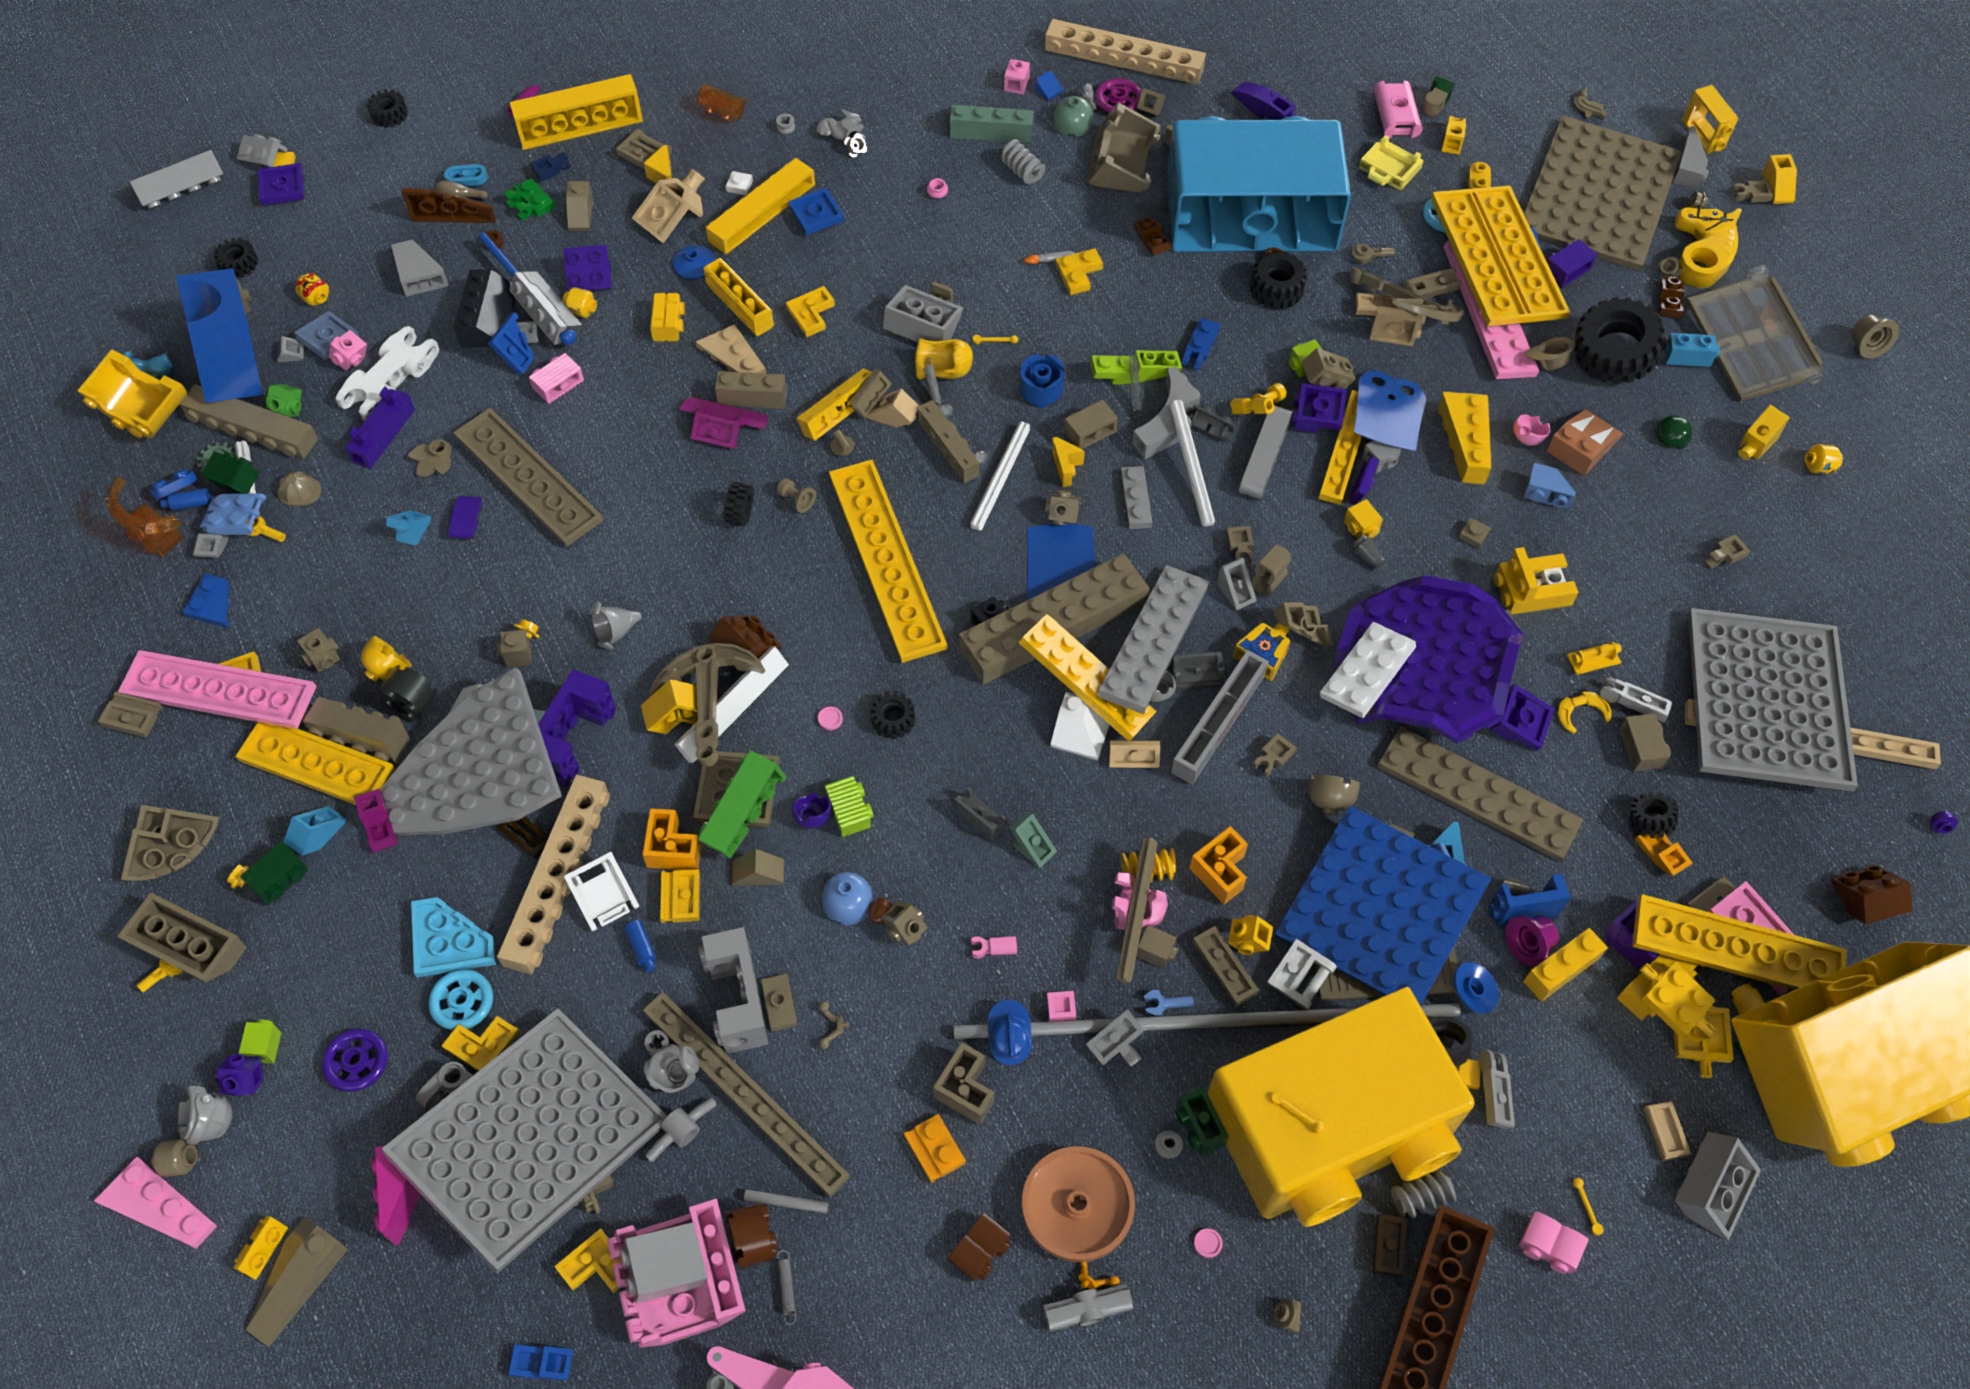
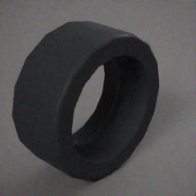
M1440 1016L1431 1018L1429 1022L1437 1036L1450 1037L1460 1043L1459 1047H1444L1455 1067L1467 1062L1473 1043L1472 1033L1468 1026L1451 1017Z

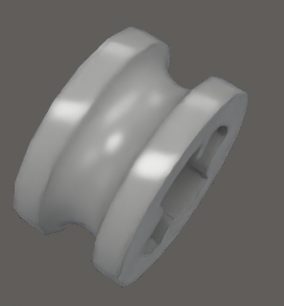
M781 114L776 118L778 132L790 134L794 131L795 124L792 115Z
M654 1030L645 1038L644 1045L651 1056H653L655 1051L660 1050L656 1046L652 1049L655 1039L659 1041L663 1039L660 1049L670 1045L668 1036L663 1031Z

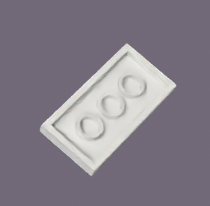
M1373 622L1320 691L1321 698L1364 718L1414 651L1416 641Z

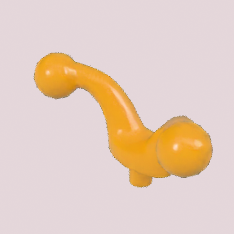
M1081 1262L1078 1278L1083 1289H1095L1106 1285L1115 1287L1120 1284V1279L1117 1276H1112L1110 1279L1094 1280L1088 1275L1087 1262Z

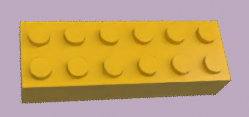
M631 74L510 102L523 150L643 122L638 94Z

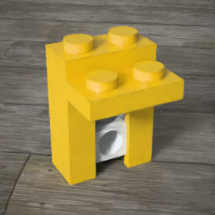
M1524 547L1515 548L1509 561L1500 563L1496 573H1494V584L1496 587H1499L1502 605L1507 610L1509 609L1512 615L1573 605L1579 592L1574 581L1566 582L1561 568H1567L1568 566L1564 554L1528 559Z

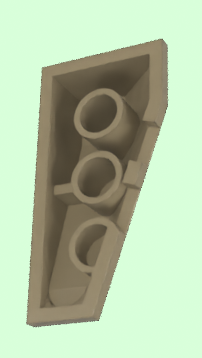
M304 1217L285 1240L246 1330L267 1347H270L348 1249L318 1225Z

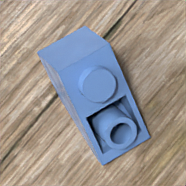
M1534 463L1527 479L1523 498L1554 505L1558 508L1569 509L1576 492L1556 468Z

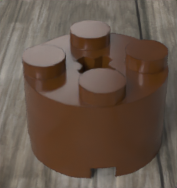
M756 1203L725 1212L726 1223H729L731 1228L728 1232L739 1270L773 1260V1256H777L776 1248L778 1247L774 1231L768 1232L770 1216L766 1203L762 1205Z

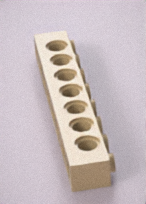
M1052 19L1046 33V51L1197 85L1204 70L1206 53L1056 19Z
M580 775L575 776L497 956L502 967L532 975L535 967H539L541 964L544 945L550 942L553 933L552 926L555 920H558L561 916L564 898L568 897L571 892L563 876L581 867V858L584 851H588L590 847V836L593 829H597L599 826L601 810L609 802L610 793L605 782ZM591 804L589 807L581 809L583 805ZM575 826H581L580 829L571 831ZM572 848L568 853H562L564 849ZM562 871L558 876H552L554 872ZM552 893L550 898L542 899L545 894ZM538 916L543 917L539 922H532ZM526 940H533L530 945L522 946Z

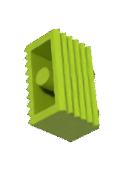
M854 776L825 785V792L831 801V809L842 837L871 827L870 818L874 816L870 804H864L862 797L865 796V792L861 782L856 783Z

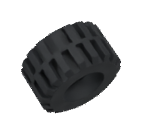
M1275 251L1273 254L1269 252L1266 253V256L1262 255L1259 257V261H1256L1254 264L1250 283V292H1252V297L1257 299V303L1264 304L1266 308L1272 307L1273 310L1278 308L1284 310L1287 309V306L1291 308L1295 306V303H1299L1304 293L1307 268L1303 265L1301 259L1297 260V256L1288 255V252L1280 253V251Z

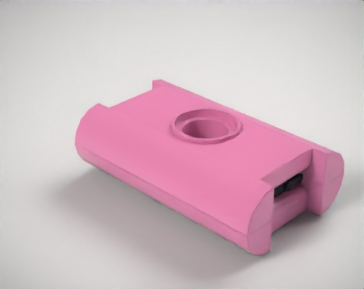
M1384 81L1376 83L1373 87V93L1384 134L1392 138V135H1410L1411 138L1419 136L1423 128L1410 83L1408 81H1403V84H1385Z

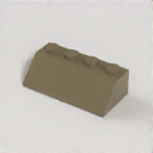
M151 892L117 936L119 939L205 983L230 971L247 948L237 935Z

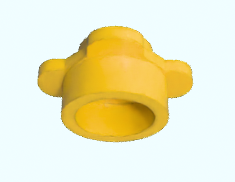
M521 619L519 624L513 625L517 630H526L529 640L532 637L539 638V635L536 634L539 627L536 624Z

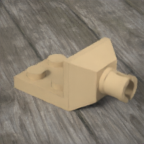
M691 168L689 174L682 182L677 178L659 180L632 219L664 243L688 209L700 218L702 217L701 196L696 191L705 178Z

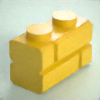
M654 293L650 325L654 341H678L680 332H684V322L681 319V315H685V303L681 302L678 293H668L667 295L665 293Z

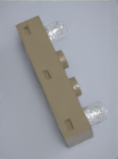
M933 400L918 406V422L962 482L966 483L978 477L980 465L987 462L988 454L982 450L974 454L971 452L966 439L960 437L955 424L947 419L953 413L952 406L950 404H943L938 407Z

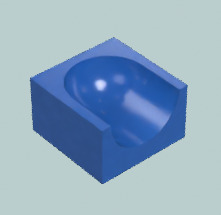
M234 269L176 276L205 403L262 395L248 322Z

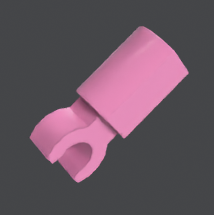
M979 936L971 938V945H980L982 947L978 951H972V958L980 959L986 954L991 956L1017 954L1016 936L990 937L989 940Z

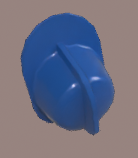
M1008 999L1000 1001L993 1006L988 1016L990 1051L994 1058L1004 1065H1016L1024 1061L1028 1057L1032 1046L1031 1021L1028 1011L1021 1003Z

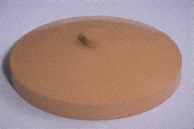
M1066 1147L1046 1155L1031 1170L1022 1194V1214L1027 1230L1032 1238L1052 1256L1071 1262L1097 1260L1115 1250L1128 1234L1135 1212L1134 1191L1125 1171L1110 1156L1089 1147Z

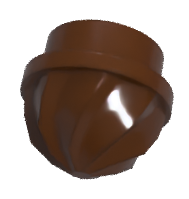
M881 897L872 901L868 906L870 921L876 924H884L880 917L893 906L892 903Z

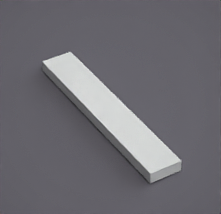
M775 646L770 647L759 658L766 670L765 673L746 671L717 700L716 722L718 724V737L789 665ZM696 723L674 744L689 763H694L697 760Z

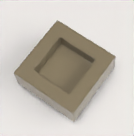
M1470 517L1458 539L1480 549L1490 533L1491 527Z

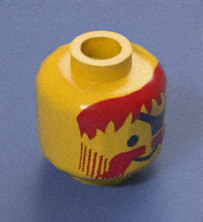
M316 274L302 275L296 281V294L308 305L316 306L327 300L329 286Z

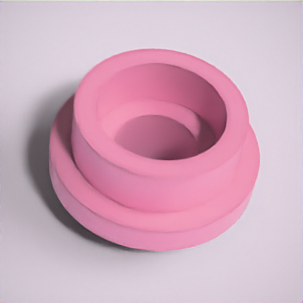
M935 178L927 186V192L933 198H942L948 193V186L944 180Z

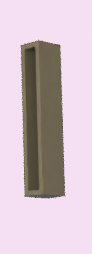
M194 384L180 403L185 417L192 422L206 424L211 429L223 430L231 436H240L251 443L262 444L270 450L282 451L290 457L296 456L304 459L318 440L312 425L238 399L205 403L202 386Z

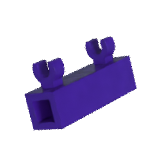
M384 386L379 393L382 400L359 430L354 426L349 432V436L352 439L345 449L351 462L371 469L414 412L415 408L411 397L403 391H396L391 388L388 390Z

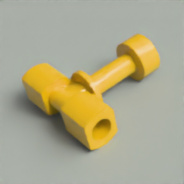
M1275 383L1268 387L1267 393L1264 395L1255 394L1251 399L1235 398L1230 402L1232 414H1249L1253 410L1254 414H1270L1275 409L1274 403L1285 399L1286 389L1282 384Z

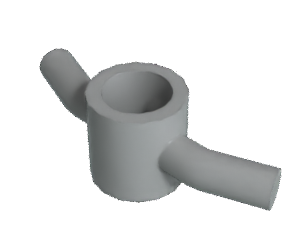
M711 1097L688 1114L682 1108L671 1112L661 1124V1128L666 1134L650 1148L645 1156L654 1162L673 1141L680 1148L690 1143L700 1131V1127L695 1122L716 1107L715 1100Z

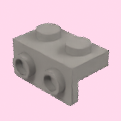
M253 134V136L243 135L237 159L247 163L273 167L277 151L287 152V147L281 145V141L273 137L266 139L258 134Z

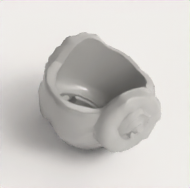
M671 1044L664 1049L655 1051L651 1059L645 1062L643 1071L649 1085L654 1089H661L666 1093H675L687 1088L695 1081V1073L699 1070L700 1062L692 1047Z

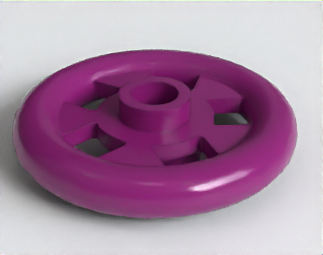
M1123 78L1109 79L1098 86L1095 92V101L1100 109L1108 114L1118 102L1122 105L1129 103L1130 105L1126 107L1136 111L1142 91L1137 84ZM1104 92H1110L1109 96L1103 95ZM1128 93H1134L1135 97H1129Z

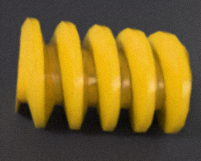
M1170 848L1169 855L1165 849H1160L1159 856L1156 853L1150 883L1153 882L1154 875H1157L1160 882L1163 881L1164 874L1168 875L1170 881L1173 880L1174 873L1176 872V859L1173 848ZM1130 852L1128 859L1124 853H1121L1122 873H1130L1133 877H1136L1139 857L1137 858L1135 852Z

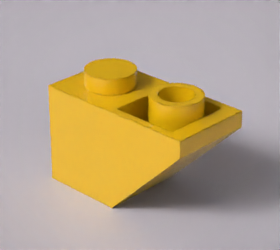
M1791 154L1770 155L1762 171V176L1764 180H1769L1774 194L1772 202L1773 204L1794 203L1797 169Z

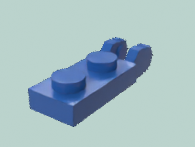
M1200 317L1186 347L1181 365L1187 366L1192 356L1197 358L1194 363V369L1200 370L1220 331V323Z

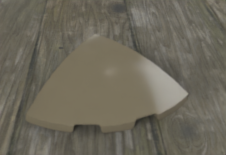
M141 805L136 829H133L121 880H153L184 868L209 844L217 829L220 817Z

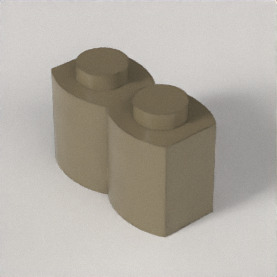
M1275 544L1255 566L1256 575L1252 579V587L1265 597L1270 596L1288 575L1287 567L1291 563V555L1286 548Z

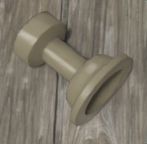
M788 478L783 479L777 487L779 495L785 498L789 496L794 498L795 508L799 513L808 511L815 502L816 491L811 487L799 491L795 488V483Z

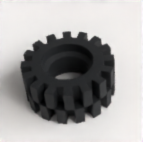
M384 89V93L377 91L378 95L372 94V99H368L367 107L373 123L379 127L382 125L384 128H388V125H391V128L395 127V123L400 125V120L405 121V117L408 116L404 98L398 91L395 93L394 90L388 92L387 89Z
M231 238V242L224 240V245L220 243L218 245L219 249L215 248V254L213 255L219 269L233 268L236 279L238 275L241 278L245 277V273L250 275V270H255V265H258V257L253 246L246 239L243 241L242 238H238L236 241L235 238ZM236 256H241L240 258H238V259H236V260H231L232 258H234V257H236Z
M739 482L730 484L728 494H726L727 499L724 502L725 508L723 513H725L724 519L726 523L746 526L753 509V485Z
M888 691L885 692L884 698L880 694L878 701L874 699L872 702L873 706L870 708L871 723L873 729H877V734L881 735L883 733L884 738L887 739L889 735H892V739H897L896 734H899L902 738L905 736L904 731L909 733L911 727H914L915 708L909 697L906 699V694L901 693L898 696V691H893V695H890ZM890 709H897L902 712V717L896 721H888L883 715Z
M1649 792V796L1642 793L1640 798L1636 796L1634 802H1631L1630 807L1631 827H1634V831L1637 833L1641 831L1642 836L1650 834V838H1655L1656 834H1658L1659 838L1664 837V833L1670 835L1672 831L1676 830L1678 825L1679 807L1676 805V801L1674 799L1671 800L1669 795L1662 797L1663 793L1658 792V795ZM1648 813H1657V814H1660V815H1662V816L1654 817V816H1649V815H1647V814H1648Z

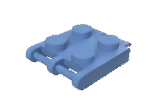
M261 493L220 494L216 498H212L207 512L210 511V513L205 514L200 527H203V531L216 535L252 534V525L254 520L260 515L258 510L261 503L265 502L266 496Z

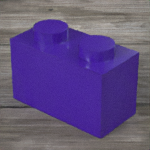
M1578 239L1572 244L1568 243L1561 251L1552 253L1546 262L1557 285L1563 288L1590 271L1598 254Z

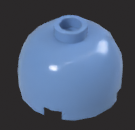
M843 872L834 875L823 888L821 896L823 911L830 920L840 922L841 925L848 926L861 922L868 916V906L873 901L870 885L865 878L857 873Z

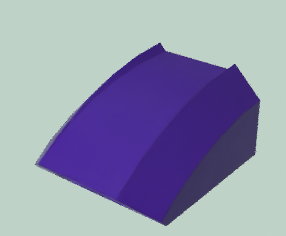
M1636 900L1610 924L1604 933L1608 945H1612L1632 963V967L1641 968L1646 963L1650 965L1660 954L1632 947L1637 907Z

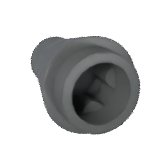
M1366 534L1352 545V548L1355 550L1354 554L1370 564L1375 570L1386 561L1372 537L1368 538Z

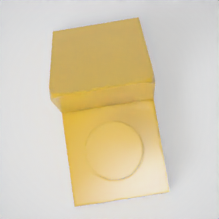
M1054 437L1052 440V454L1062 487L1072 486V477L1075 476L1074 466L1084 464L1085 452L1058 437Z

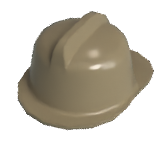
M1553 338L1526 351L1525 355L1530 359L1540 360L1545 370L1552 371L1565 366L1569 362L1570 353L1574 349L1575 343L1570 338Z

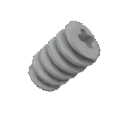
M1011 140L1004 147L1001 160L1026 184H1033L1041 179L1045 172V165L1041 164V161L1029 149H1025V146L1020 144L1019 140Z
M1440 1170L1433 1171L1431 1175L1422 1176L1421 1179L1412 1180L1411 1183L1403 1182L1401 1187L1393 1186L1391 1189L1393 1203L1402 1218H1405L1406 1212L1412 1219L1416 1218L1415 1209H1418L1422 1215H1425V1205H1428L1432 1211H1435V1201H1438L1440 1205L1446 1206L1445 1197H1448L1452 1203L1457 1201L1450 1178L1444 1171L1441 1172Z

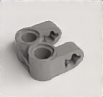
M458 1062L446 1063L421 1088L416 1096V1101L426 1110H429L436 1106L447 1093L451 1094L473 1075ZM460 1075L457 1082L449 1083L453 1076Z

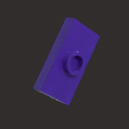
M1371 457L1361 467L1348 499L1349 503L1353 505L1358 504L1367 491L1371 489L1375 481L1372 477L1379 460Z

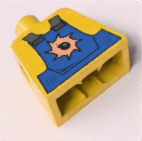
M1279 622L1274 628L1261 623L1236 644L1233 658L1240 661L1247 650L1269 661L1265 678L1272 681L1290 645V640L1286 637L1289 629Z

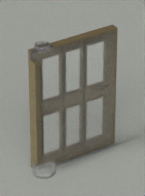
M1759 265L1751 269L1746 274L1747 280L1687 299L1686 303L1703 335H1715L1716 343L1720 346L1719 356L1716 359L1739 402L1807 381L1810 384H1815L1823 379L1826 373L1822 366L1823 362L1775 277L1772 278L1766 265Z

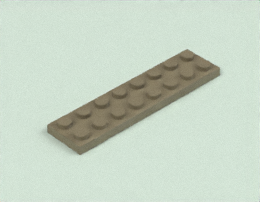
M488 408L453 432L455 438L566 547L603 521L602 515L491 408Z
M1402 726L1399 727L1377 767L1559 862L1563 861L1584 820Z

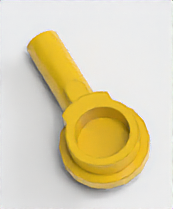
M261 516L254 520L252 525L253 532L248 535L257 536L263 534L279 542H283L286 537L284 533L266 526V522Z
M160 960V967L136 986L144 993L160 979L166 976L173 977L174 975L181 974L183 971Z

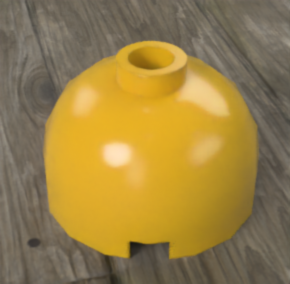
M372 636L362 649L361 662L367 669L364 673L375 682L378 679L385 681L396 665H400V670L412 666L402 654L396 653L391 645L377 636Z

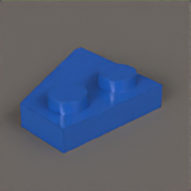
M513 312L509 314L487 344L520 375L525 372L534 360V355L527 344L525 333L519 329L516 319H519L518 315Z
M204 574L183 610L185 617L228 628L227 610L229 609L228 595L230 594V584L227 579Z

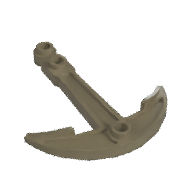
M1354 267L1351 269L1349 275L1351 277L1350 282L1358 285L1364 283L1368 285L1366 289L1372 292L1379 293V291L1395 297L1392 303L1414 317L1421 314L1448 325L1449 322L1461 320L1463 316V310L1453 305V300H1449L1443 306L1362 269Z
M706 644L677 656L659 673L648 693L651 696L667 681L677 680L682 682V676L696 672L698 721L696 722V745L698 748L696 750V757L704 766H713L718 760V752L716 750L718 746L716 710L719 667L735 665L739 671H754L761 674L766 672L761 661L753 653L734 644Z

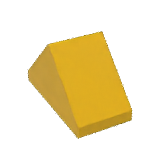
M667 145L662 146L644 162L646 177L656 184L659 180L672 179Z

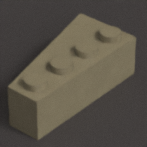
M321 697L317 698L303 720L310 734L323 737L394 765L398 764L411 742L399 717L391 715L389 719H385L382 713L376 711L369 715L361 707L354 706L350 710L344 703Z

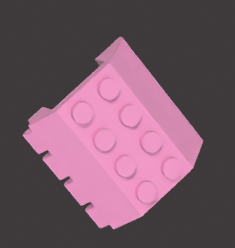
M717 1199L689 1207L690 1214L637 1231L633 1225L618 1229L614 1237L607 1240L611 1260H620L619 1251L623 1249L626 1238L694 1222L707 1274L704 1287L635 1304L634 1295L629 1296L627 1291L626 1278L629 1277L627 1267H622L621 1260L613 1264L617 1287L626 1288L625 1291L619 1293L624 1317H633V1319L625 1322L630 1343L638 1342L639 1348L665 1345L720 1327L746 1311Z

